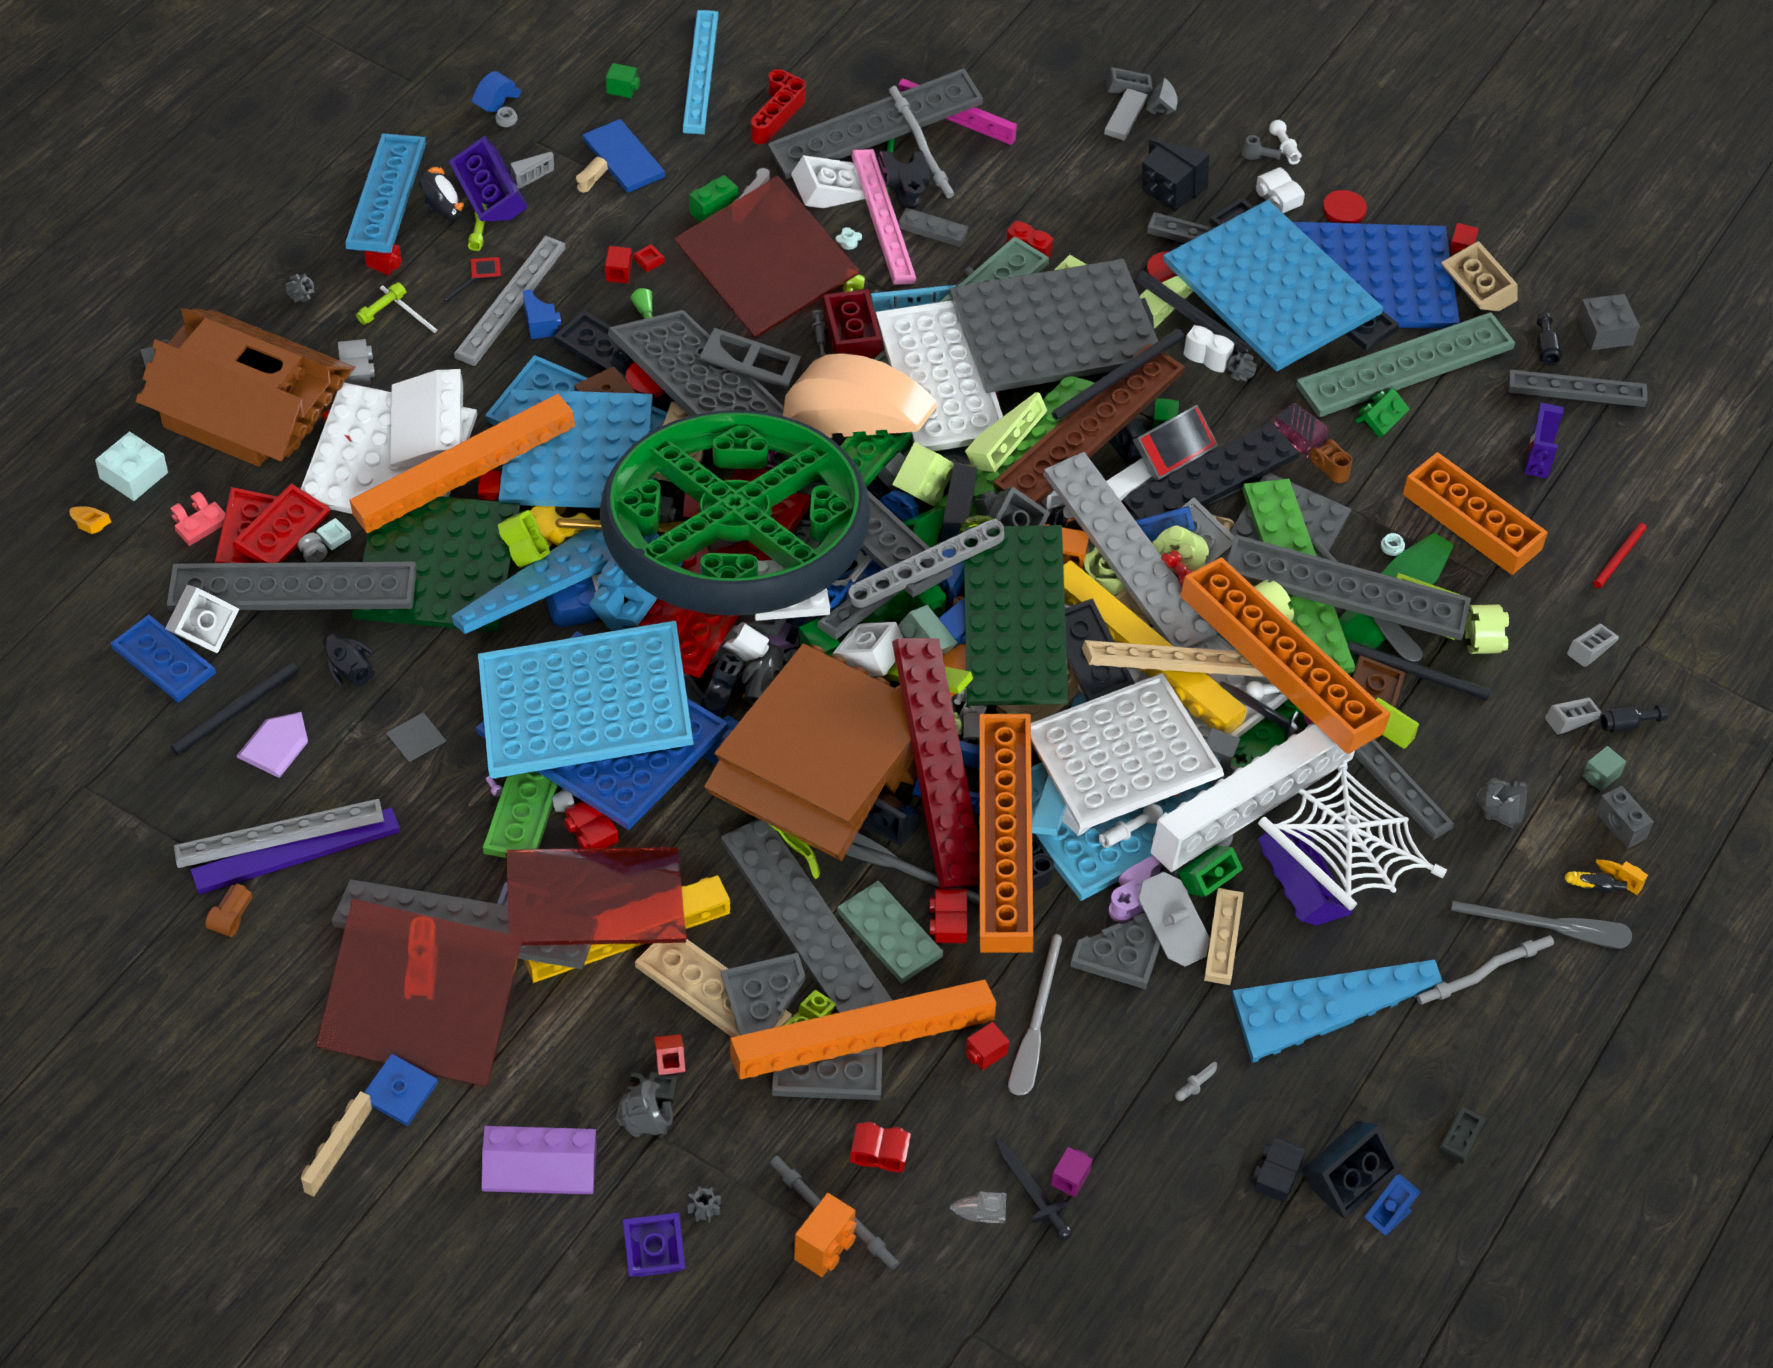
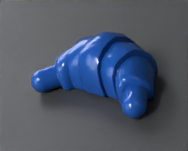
M893 490L879 500L903 522L920 515V507L909 493Z

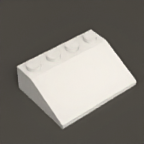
M460 369L435 370L392 385L390 466H416L463 442V381Z

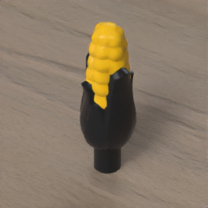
M1573 871L1565 874L1567 883L1581 886L1582 888L1585 887V890H1596L1602 893H1611L1613 890H1627V881L1615 880L1614 876L1610 873Z

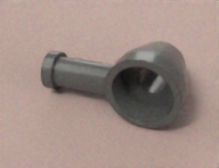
M1250 135L1243 142L1240 153L1242 157L1248 160H1256L1261 156L1280 160L1282 150L1262 147L1259 137Z

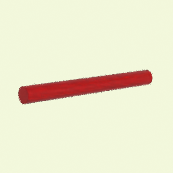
M1639 523L1595 579L1593 585L1596 588H1601L1645 532L1647 527L1644 523Z

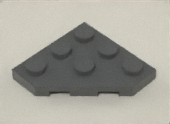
M1142 913L1122 925L1118 923L1103 929L1098 935L1079 939L1070 967L1146 989L1161 944L1146 914Z
M798 953L721 971V979L739 1036L775 1027L805 981V973Z

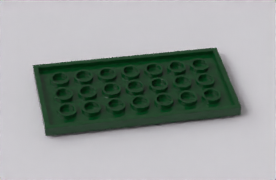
M1062 525L1003 526L1005 535L1001 543L964 560L966 671H970L973 676L972 681L967 685V706L1068 704ZM964 527V532L974 527ZM991 528L986 532L990 537H995L1000 533L996 528ZM971 538L966 540L964 544L968 547H974L978 541Z

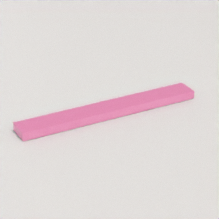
M852 150L851 157L893 285L915 284L916 276L874 150Z

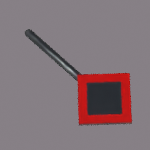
M499 257L471 259L472 277L445 297L444 301L448 302L476 279L501 278Z

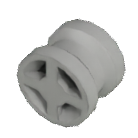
M316 533L304 535L298 541V549L301 553H304L303 556L307 563H318L328 553L326 546L322 544L320 536Z

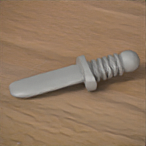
M1217 1062L1210 1064L1197 1076H1190L1187 1079L1188 1083L1176 1092V1099L1183 1101L1191 1094H1198L1200 1092V1085L1217 1070Z

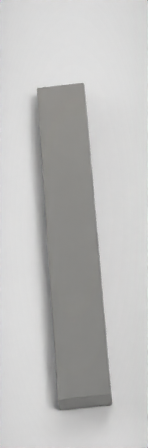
M548 236L542 239L455 351V359L472 366L479 362L522 306L523 290L532 289L533 291L565 250V243Z
M375 799L174 845L177 867L181 868L382 822L384 818L380 800Z

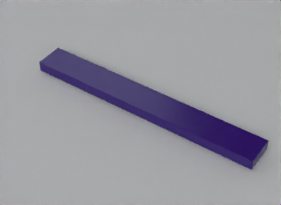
M391 807L382 810L384 818L382 822L242 853L193 868L191 873L200 895L399 833L400 827Z

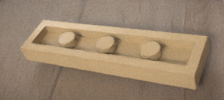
M1221 888L1217 890L1204 981L1226 985L1231 984L1243 892Z
M360 1091L355 1100H350L346 1107L345 1115L341 1121H337L334 1124L331 1136L327 1142L319 1146L313 1163L307 1165L303 1170L301 1180L305 1193L313 1197L316 1195L371 1112L372 1105L369 1095Z

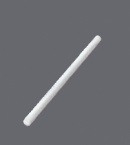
M384 286L380 287V290L385 294L389 292ZM394 299L396 303H398L401 307H403L406 311L413 315L417 320H419L422 324L429 328L433 333L437 332V329L435 327H433L430 323L423 319L419 314H417L404 302H402L401 300L397 301Z

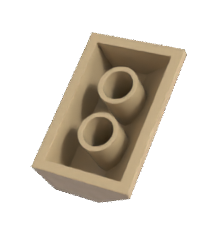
M1479 241L1441 262L1442 267L1480 309L1500 311L1518 300V284Z

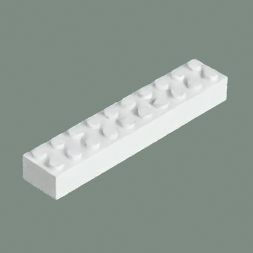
M1311 723L1304 731L1297 735L1293 734L1280 746L1275 745L1262 757L1254 758L1249 765L1236 769L1226 779L1218 780L1210 789L1200 791L1192 800L1182 802L1177 809L1169 814H1163L1157 820L1156 832L1153 837L1150 853L1170 872H1173L1299 793L1298 790L1300 788L1305 789L1336 770L1341 764L1342 758L1347 762L1352 760L1355 751L1347 755L1316 724Z

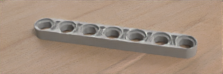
M997 520L986 521L853 584L849 589L851 603L859 608L866 607L906 588L907 584H915L1001 543L1005 535L1003 524ZM991 528H996L1000 531L995 537H990L986 534ZM972 538L976 539L978 543L974 547H968L964 544L965 541ZM946 549L956 551V554L950 558L942 555ZM926 559L934 562L929 568L922 567L920 563ZM902 570L912 572L908 578H900L898 574ZM881 580H886L890 583L885 589L877 588L876 584ZM861 590L865 591L867 596L864 599H856L854 594Z

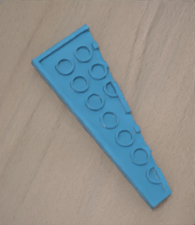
M582 530L550 551V554L541 560L533 562L452 615L453 624L464 634L469 633L602 572L603 567L612 557L605 543L602 530Z
M1429 960L1233 990L1232 999L1251 1062L1254 1063L1272 1053L1273 1055L1278 1054L1282 1049L1294 1044L1296 1046L1300 1045L1306 1039L1319 1034L1322 1036L1354 1023V1020L1360 1017L1374 1015L1376 1011L1387 1006L1391 1008L1398 1005L1402 1000L1412 996L1415 998L1421 993L1434 989L1435 985L1442 983L1436 961Z

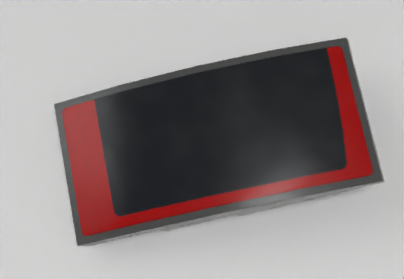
M1198 405L1189 408L1133 440L1153 479L1157 481L1219 446Z

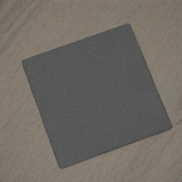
M424 712L386 732L409 762L446 742V739Z

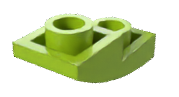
M814 990L800 1004L799 1011L785 1025L831 1015L837 1003Z

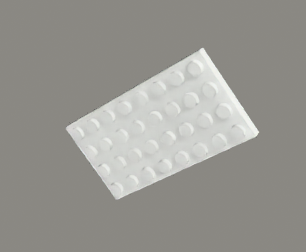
M952 301L876 312L879 331L890 366L906 374L919 384L937 404L936 409L919 431L912 432L913 444L916 442L932 451L970 446L978 435L1003 417L996 393H986Z

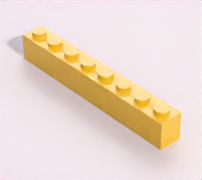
M719 876L703 878L692 885L680 886L669 893L655 895L646 901L632 903L623 909L606 912L600 917L591 919L597 920L599 927L584 965L657 940L669 927L676 932H680L730 914V899ZM524 960L533 983L575 969Z

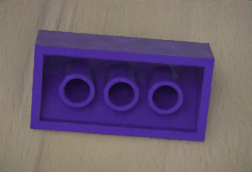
M485 136L449 161L481 221L511 220L528 208L498 150ZM482 204H486L488 209L485 210Z
M1280 830L1336 883L1320 853L1296 836ZM1293 830L1314 843L1311 836L1298 830ZM1267 832L1258 839L1263 847L1261 849L1263 855L1271 862L1273 874L1284 886L1283 892L1292 901L1295 907V915L1300 921L1320 925L1352 913V910L1350 911Z

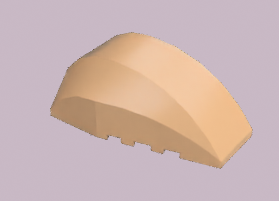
M830 354L814 360L785 396L783 416L807 424L824 433L829 438H832V434L842 433L843 437L853 436V432L866 431V435H876V430H887L888 434L917 432L936 409L937 404L919 384L906 374L883 362L864 356Z

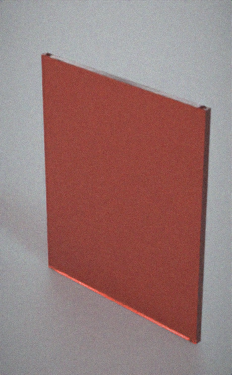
M779 176L774 177L674 238L679 247L755 338L860 274L859 269Z
M678 847L507 850L505 855L507 857L509 932L507 942L509 946L686 943L687 936Z
M352 899L316 1047L386 1063L391 1054H394L424 1072L488 1086L523 938Z

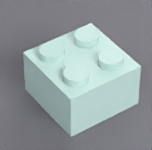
M130 431L95 459L100 479L133 501L168 473L164 454Z

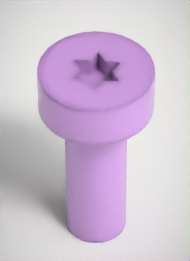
M488 776L486 781L492 788L491 793L494 797L500 796L503 788L497 785L493 778L490 779V776Z

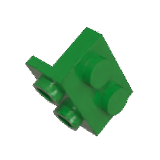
M1394 388L1386 392L1381 390L1372 397L1373 402L1371 404L1368 403L1359 410L1360 415L1355 421L1358 424L1365 420L1380 438L1410 408Z

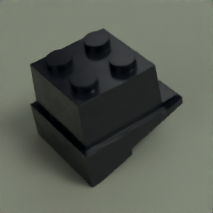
M1151 137L1149 139V155L1142 162V190L1147 195L1158 199L1165 207H1170L1177 211L1191 198L1196 199L1208 187L1209 153L1187 145L1181 147Z

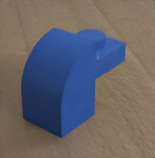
M494 71L481 80L471 101L486 111L498 112L502 108L506 97L519 98L522 90L515 86L514 81Z

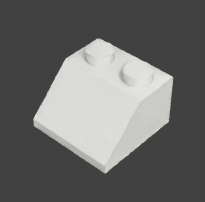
M187 585L165 629L218 653L239 608L197 587Z
M896 622L856 624L833 652V655L844 659L847 662L846 665L852 668L859 666L865 669L870 677H882L888 673L891 666L895 663L892 641L897 638H903Z

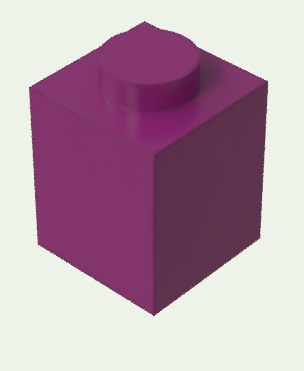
M1068 1147L1053 1172L1051 1186L1076 1197L1090 1173L1093 1159L1089 1158L1081 1150H1074Z

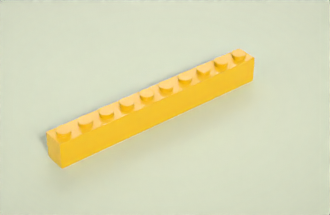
M1070 560L1063 565L1065 604L1073 606L1093 598L1115 643L1174 647ZM1138 668L1150 678L1163 673L1182 705L1189 709L1194 717L1207 724L1210 730L1214 728L1230 734L1244 723L1247 708L1206 673Z

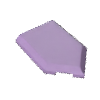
M298 712L266 719L237 754V758L280 778L308 743L302 713Z

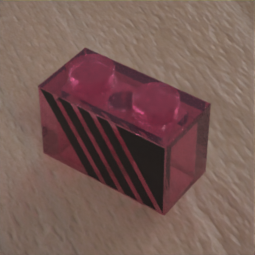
M1293 403L1280 413L1275 420L1277 429L1299 452L1307 457H1310L1309 452L1311 449L1319 448L1327 441L1329 427L1296 403Z

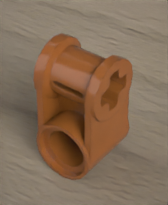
M1329 439L1325 441L1323 446L1310 450L1309 456L1312 463L1320 468L1332 481L1344 483L1349 479L1352 457L1339 447L1334 440Z

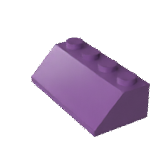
M485 1126L482 1150V1191L593 1194L597 1152L596 1129Z

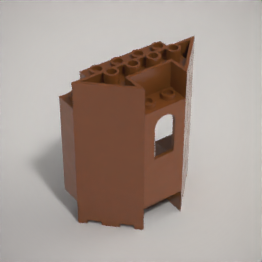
M181 308L184 325L168 344L157 339L154 340L152 348H154L155 355L153 361L147 363L143 376L146 384L144 389L138 393L136 402L159 411L164 428L260 467L265 459L267 460L269 457L282 461L285 456L289 457L294 450L299 448L303 438L311 433L315 423L319 418L323 417V413L334 402L337 392L343 387L344 381L355 369V366L215 310L205 311L203 309L189 310ZM248 347L280 360L283 363V367L276 373L268 374L239 363L236 360Z

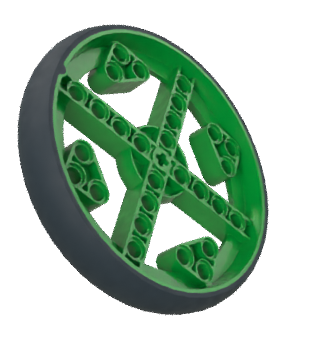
M747 410L714 411L692 415L670 422L648 433L634 443L613 467L606 481L600 506V524L608 550L620 569L634 583L646 592L669 604L687 610L715 615L766 613L787 608L817 595L834 583L851 566L865 541L870 520L868 492L862 475L853 460L835 441L800 421L767 412ZM713 448L714 465L719 468L732 469L765 468L768 465V450L785 454L791 458L751 482L744 480L722 481L688 454ZM659 472L700 504L697 515L647 544L642 535L651 536L659 528L661 489L657 481L651 480ZM821 478L826 485L816 486L811 494L810 536L813 540L822 542L814 550L771 518V513L774 505ZM722 539L726 541L748 540L784 569L758 576V559L755 556L725 553H708L701 557V574L685 570L676 565L717 540Z

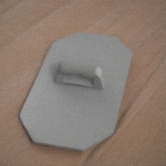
M1162 872L1142 881L1138 900L1167 958L1184 967L1205 958L1208 952L1210 937L1181 880Z

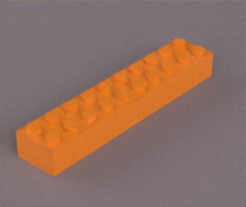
M1222 557L1185 576L1180 597L1347 755L1384 734L1390 713Z
M980 714V953L1033 952L1031 714Z

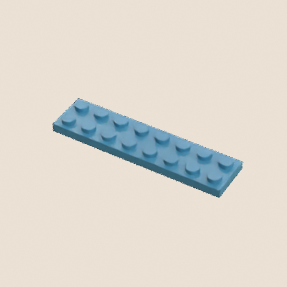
M382 133L346 239V249L382 253L392 252L426 146L425 137Z

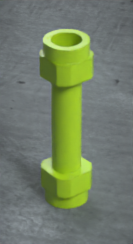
M482 204L485 210L488 209L486 204ZM475 212L476 223L474 232L469 236L468 247L473 251H479L483 246L482 233L485 221H481Z
M399 282L393 284L388 288L389 292L368 308L366 306L361 308L356 314L360 323L363 325L370 323L374 320V314L394 299L400 300L406 294L403 285Z

